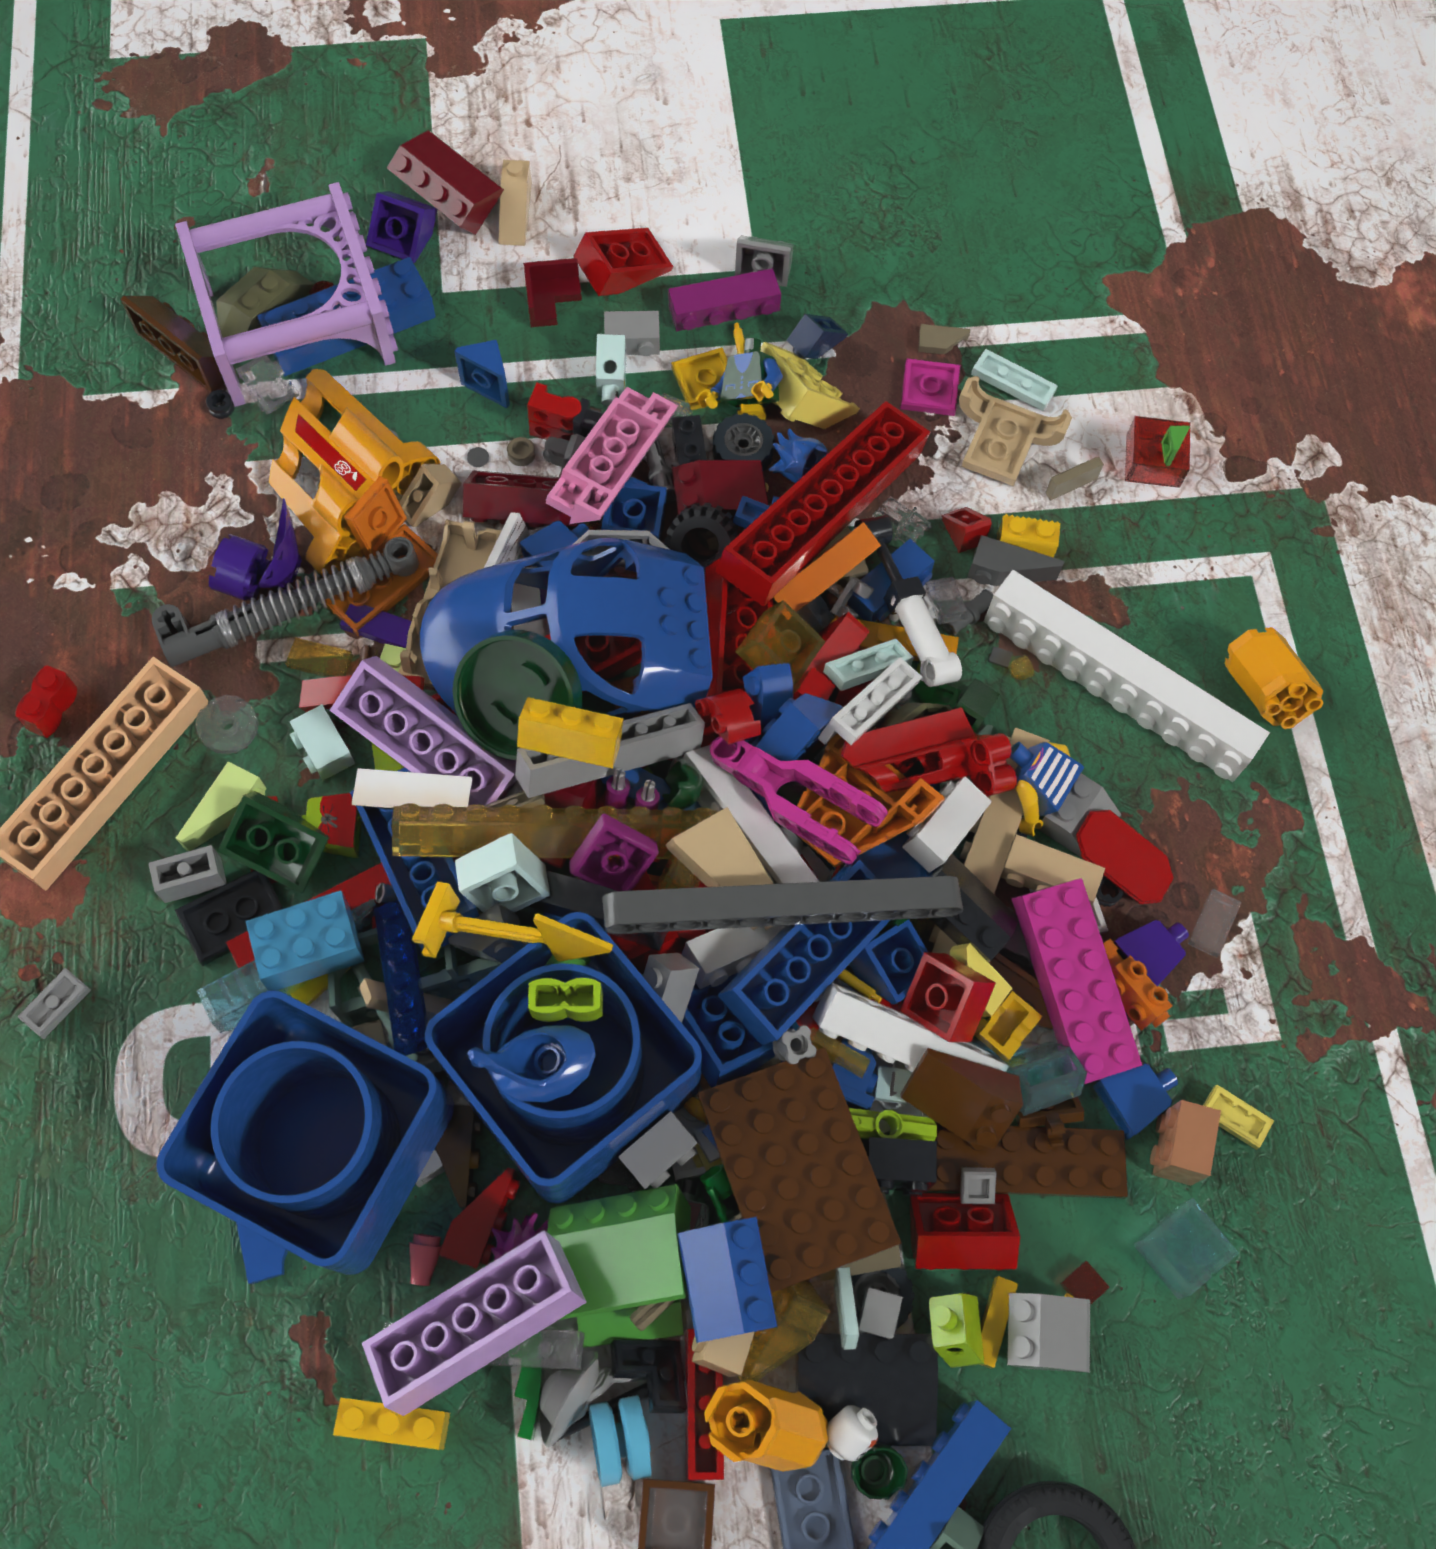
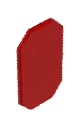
M1111 810L1090 811L1076 834L1082 859L1104 867L1103 875L1140 905L1161 903L1174 879L1168 856Z

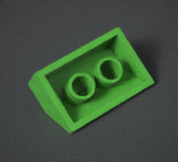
M675 1300L643 1331L638 1330L630 1320V1315L638 1307L577 1317L580 1348L609 1345L613 1339L649 1340L684 1335L681 1300Z

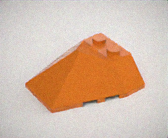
M837 733L828 741L818 766L879 801L885 806L888 814L879 827H874L808 788L803 792L797 807L811 814L813 820L831 830L833 827L838 830V835L847 839L858 850H861L860 855L922 823L945 800V797L922 778L910 789L884 793L875 786V781L868 774L855 770L841 757L845 740ZM885 765L890 770H892L899 779L905 778V776L902 773H900L897 769H895L892 765ZM801 838L834 867L843 864V862Z

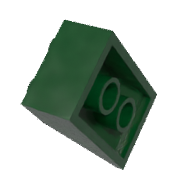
M254 791L243 795L218 848V852L302 894L330 837L286 806Z

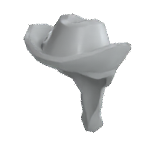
M587 1351L573 1357L560 1370L552 1373L541 1389L539 1402L541 1410L540 1428L545 1446L549 1448L554 1445L573 1423L585 1415L590 1403L603 1394L612 1384L647 1379L613 1378L612 1367L599 1368L598 1352Z

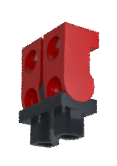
M536 382L527 404L529 433L531 436L545 440L553 436L569 441L571 435L576 434L587 437L603 415L602 412L590 409V400L582 398L579 401L571 396L560 397L548 393L547 385Z

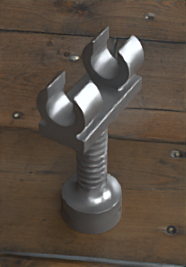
M851 577L845 588L840 587L835 582L826 589V591L828 590V592L838 598L830 612L838 617L850 612L857 618L858 614L845 606L853 592L868 599L874 589L856 577Z

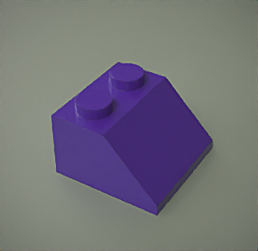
M391 191L377 192L366 246L401 259L410 257L413 263H415L432 236L438 209Z

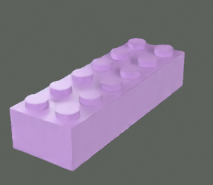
M377 656L361 661L329 710L413 773L472 777L467 812L505 798L517 781L515 777L516 760L496 756L482 748L465 731L455 714Z
M543 1230L362 1343L384 1407L405 1416L586 1303V1300L560 1242Z

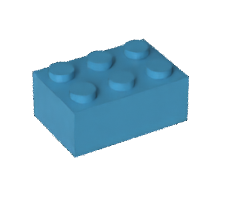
M341 890L246 921L259 979L268 991H277L365 962L350 905Z

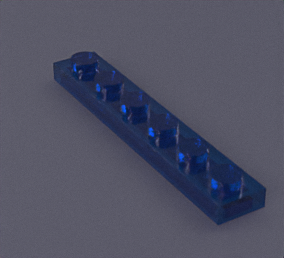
M396 900L374 908L394 1050L404 1056H408L428 1048L425 1041L428 1019L416 947L412 940L413 932L399 901Z

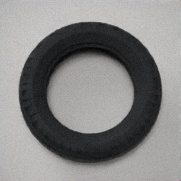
M1042 1481L1028 1484L1004 1497L986 1518L983 1524V1535L977 1548L1011 1549L1018 1534L1029 1523L1044 1516L1062 1515L1075 1520L1086 1528L1100 1549H1136L1125 1524L1105 1501L1080 1486L1060 1481Z

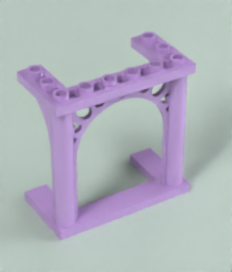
M339 182L328 185L330 194L194 229H189L186 221L175 224L213 355L235 407L246 404L239 380L232 365L235 363L317 341L338 338L358 340L371 345L380 353L385 366L396 363L393 352L398 351L393 336L394 332L389 319L385 300L379 301L378 295H382L378 279L371 278L370 274L375 273L370 256L364 257L363 252L367 251L363 235L358 233L360 228L355 213L353 211L349 212V210L353 209L348 192L342 193ZM321 227H327L330 231L322 232ZM281 232L308 234L322 240L333 249L341 264V278L335 293L323 306L299 318L222 337L211 297L214 295L199 253ZM336 236H339V242L334 241V238ZM353 278L355 284L348 283V280ZM345 292H356L361 298L354 302L348 301L342 296ZM340 304V306L337 309L333 310L335 305Z

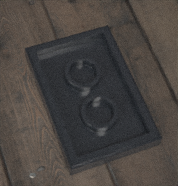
M253 870L176 909L175 912L199 963L204 966L230 953L226 942L248 931L247 920L284 908L269 878Z

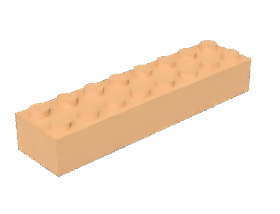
M152 657L0 828V859L46 891L209 704L201 688L155 657Z

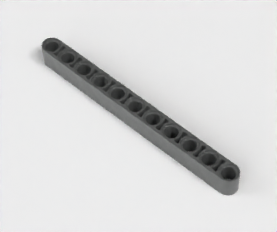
M954 876L618 891L608 893L602 897L605 931L611 934L950 917L963 912L959 881Z

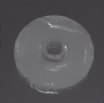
M224 695L213 698L208 702L209 705L198 713L195 724L197 735L208 749L216 753L231 754L241 751L250 745L257 735L259 725L257 714L248 702L238 696ZM227 724H233L230 729H224Z

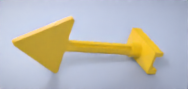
M443 882L436 883L412 937L414 943L424 945L421 952L422 955L436 958L447 932L458 933L459 931L528 943H544L549 947L554 958L560 962L610 953L613 948V944L538 913L535 914L533 919L538 929L461 916L460 913H455L460 903L459 898L450 884Z

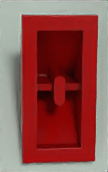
M968 507L941 515L942 521L959 553L977 547L981 535L987 537L992 524L991 518Z

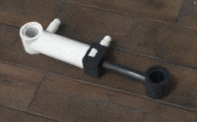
M883 515L856 520L854 529L864 522L881 544L876 549V552L892 582L883 599L891 613V621L896 622L900 619L921 661V681H924L928 687L959 681L962 676L960 659L957 654L948 651L923 601L926 591L919 577L903 579L886 546L893 537L892 524L889 518Z

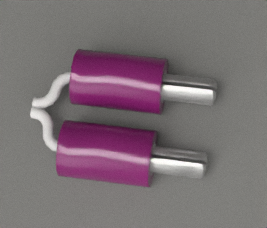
M621 768L616 769L614 776L610 777L606 784L604 801L606 812L613 816L622 815L626 822L633 823L634 821L641 827L652 826L656 822L660 799L659 792L655 789V782L653 780L652 782L651 780H646L644 787L637 791L634 813L629 819L626 811L630 782L625 777L624 769L622 771Z

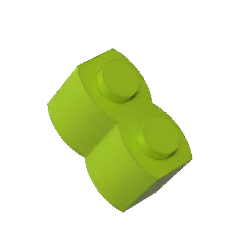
M552 978L534 980L529 983L528 1009L534 1019L543 1022H556L566 1017L581 1022L597 1020L603 1016V991L601 983L590 978H576L566 983Z

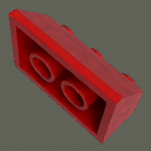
M922 1193V1197L909 1198L911 1248L915 1269H1017L1020 1233L1009 1194H995V1204H961L960 1194Z

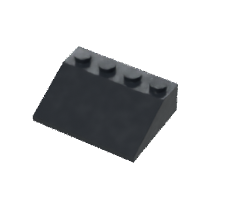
M798 1333L795 1336L796 1391H800L820 1406L828 1423L845 1406L854 1405L860 1409H868L876 1418L877 1442L890 1446H932L936 1440L938 1394V1357L933 1347L932 1334H894L892 1339L873 1334H859L856 1349L844 1350L842 1347L840 1334Z

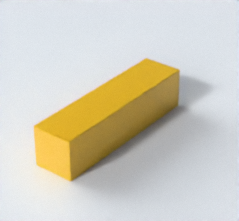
M1000 1276L994 1278L980 1325L984 1364L979 1365L990 1369L995 1368L1008 1322L1009 1293H1016L1018 1283Z

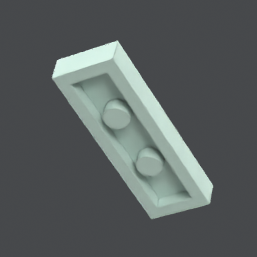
M987 349L984 350L971 375L978 376L981 380L1041 411H1044L1058 385Z
M893 639L827 662L823 672L843 691L876 679L899 657L911 666L914 657L897 639Z

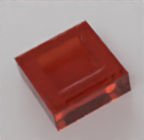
M1087 1260L1060 1283L1067 1293L1073 1297L1089 1299L1090 1305L1110 1288Z

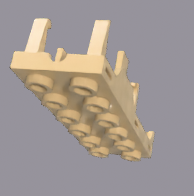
M446 519L443 540L434 567H429L428 569L430 579L424 597L417 603L407 636L406 650L400 653L401 666L399 673L401 675L422 676L425 678L424 686L434 688L426 672L420 649V628L425 610L433 597L444 586L463 575L484 568L502 530L486 528L483 531H478L476 535L475 523L468 521L460 523Z

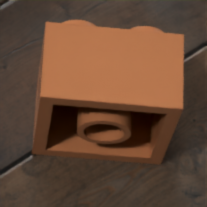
M1180 1100L1164 1111L1163 1114L1161 1113L1156 1122V1133H1160L1158 1145H1154L1150 1156V1164L1154 1165L1152 1175L1190 1186L1211 1175L1221 1110Z

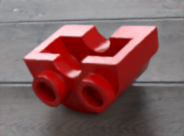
M742 689L729 690L696 700L695 709L700 717L707 723L711 722L714 732L719 734L728 744L761 735L760 720L754 721L749 707L754 702L747 692Z

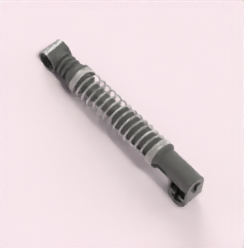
M405 537L392 538L387 542L385 548L382 549L383 553L381 554L378 550L376 551V556H373L372 553L369 554V559H366L365 556L351 557L346 559L347 566L343 561L340 562L341 571H338L335 565H332L331 570L333 574L330 575L323 568L324 578H320L314 572V582L308 576H305L306 585L303 586L300 580L296 579L297 589H294L290 583H287V589L283 590L281 587H278V592L276 593L270 590L269 596L265 597L263 594H260L259 600L252 597L251 603L247 604L243 601L240 608L233 605L232 611L228 609L221 610V612L218 611V613L211 615L208 621L194 627H190L178 607L170 604L162 605L154 611L152 624L167 661L171 667H175L218 648L228 649L233 646L235 647V645H238V640L243 639L246 642L245 637L252 635L255 638L254 633L260 631L261 634H264V629L270 628L273 631L272 626L278 624L282 627L281 622L287 620L288 623H291L290 619L295 616L297 619H300L298 611L301 609L308 616V606H312L313 610L317 612L316 603L318 602L326 609L325 599L329 598L332 604L335 605L333 596L337 594L340 600L344 601L342 592L349 591V596L352 598L353 593L351 589L357 587L356 590L359 594L365 593V591L372 589L373 584L377 583L376 579L379 578L380 581H383V576L385 575L387 578H390V573L392 572L394 576H410L415 573L419 566V560L413 544ZM171 625L176 628L178 633L173 635Z

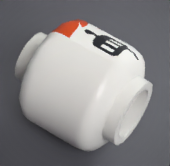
M854 1405L845 1406L828 1423L827 1447L831 1453L840 1460L858 1461L878 1441L876 1418L866 1408L860 1409Z

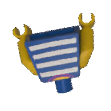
M1017 742L1011 747L1012 752L1009 758L1018 765L1015 769L1017 776L1015 788L1023 807L1024 817L1019 824V831L1023 834L1034 837V828L1041 829L1043 826V821L1039 819V816L1042 817L1059 811L1084 769L1082 764L1071 758L1069 749L1064 744L1043 742L1027 749L1022 743Z

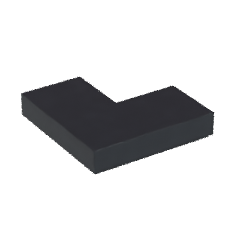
M613 1339L610 1344L613 1378L647 1379L650 1413H684L687 1409L680 1341Z

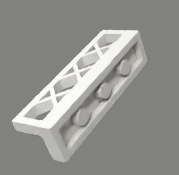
M899 657L832 717L818 739L825 745L838 733L846 742L852 745L912 690L922 679V676Z

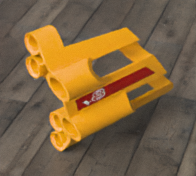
M313 368L306 377L307 389L304 399L299 402L293 397L280 429L284 440L282 454L279 459H272L268 482L282 499L285 498L289 508L314 536L305 557L310 565L323 577V568L331 575L333 574L331 570L332 565H335L337 570L341 571V561L344 562L351 557H362L364 555L344 516L379 476L386 478L392 489L404 495L422 464H440V459L421 442L403 443L326 370ZM325 399L342 415L332 432L319 421ZM302 453L320 470L319 487L314 498L294 480L300 470Z

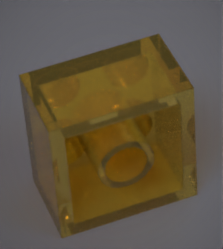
M782 600L762 613L735 652L753 670L763 665L789 663L794 685L799 682L825 643V640Z

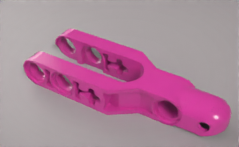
M721 736L717 737L710 746L711 758L717 766L732 774L735 779L746 787L765 797L775 822L845 864L852 865L861 850H858L851 842L838 835V830L833 827L831 830L813 820L811 814L777 795L776 793L780 786L787 782L796 781L874 827H879L888 814L885 806L879 801L809 760L780 761L744 740L728 744Z

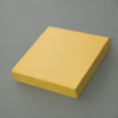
M722 347L671 362V369L690 411L701 408L696 399L697 395L705 389L711 390L721 379L727 364V357Z

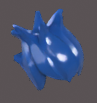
M788 429L789 440L785 439L780 432L777 433L779 444L774 443L773 446L781 459L769 471H773V474L780 473L791 482L796 483L829 452L819 440L798 437L791 429Z

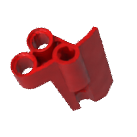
M962 707L866 731L852 745L844 741L841 757L855 770L868 774L875 781V786L884 793L910 789L920 778L931 785L961 779L964 776L970 777L973 784L987 797L1013 790L1017 784L1016 773L1013 767L1006 762L1012 752L1008 737L1003 733L994 735L975 734ZM917 757L923 765L924 773L899 779L885 765Z

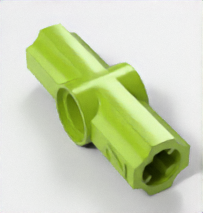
M849 1108L861 1140L867 1141L869 1137L935 1141L937 1137V1125L935 1120L929 1117L898 1114L892 1110L879 1112ZM880 1120H884L889 1124V1135L883 1134L879 1129Z

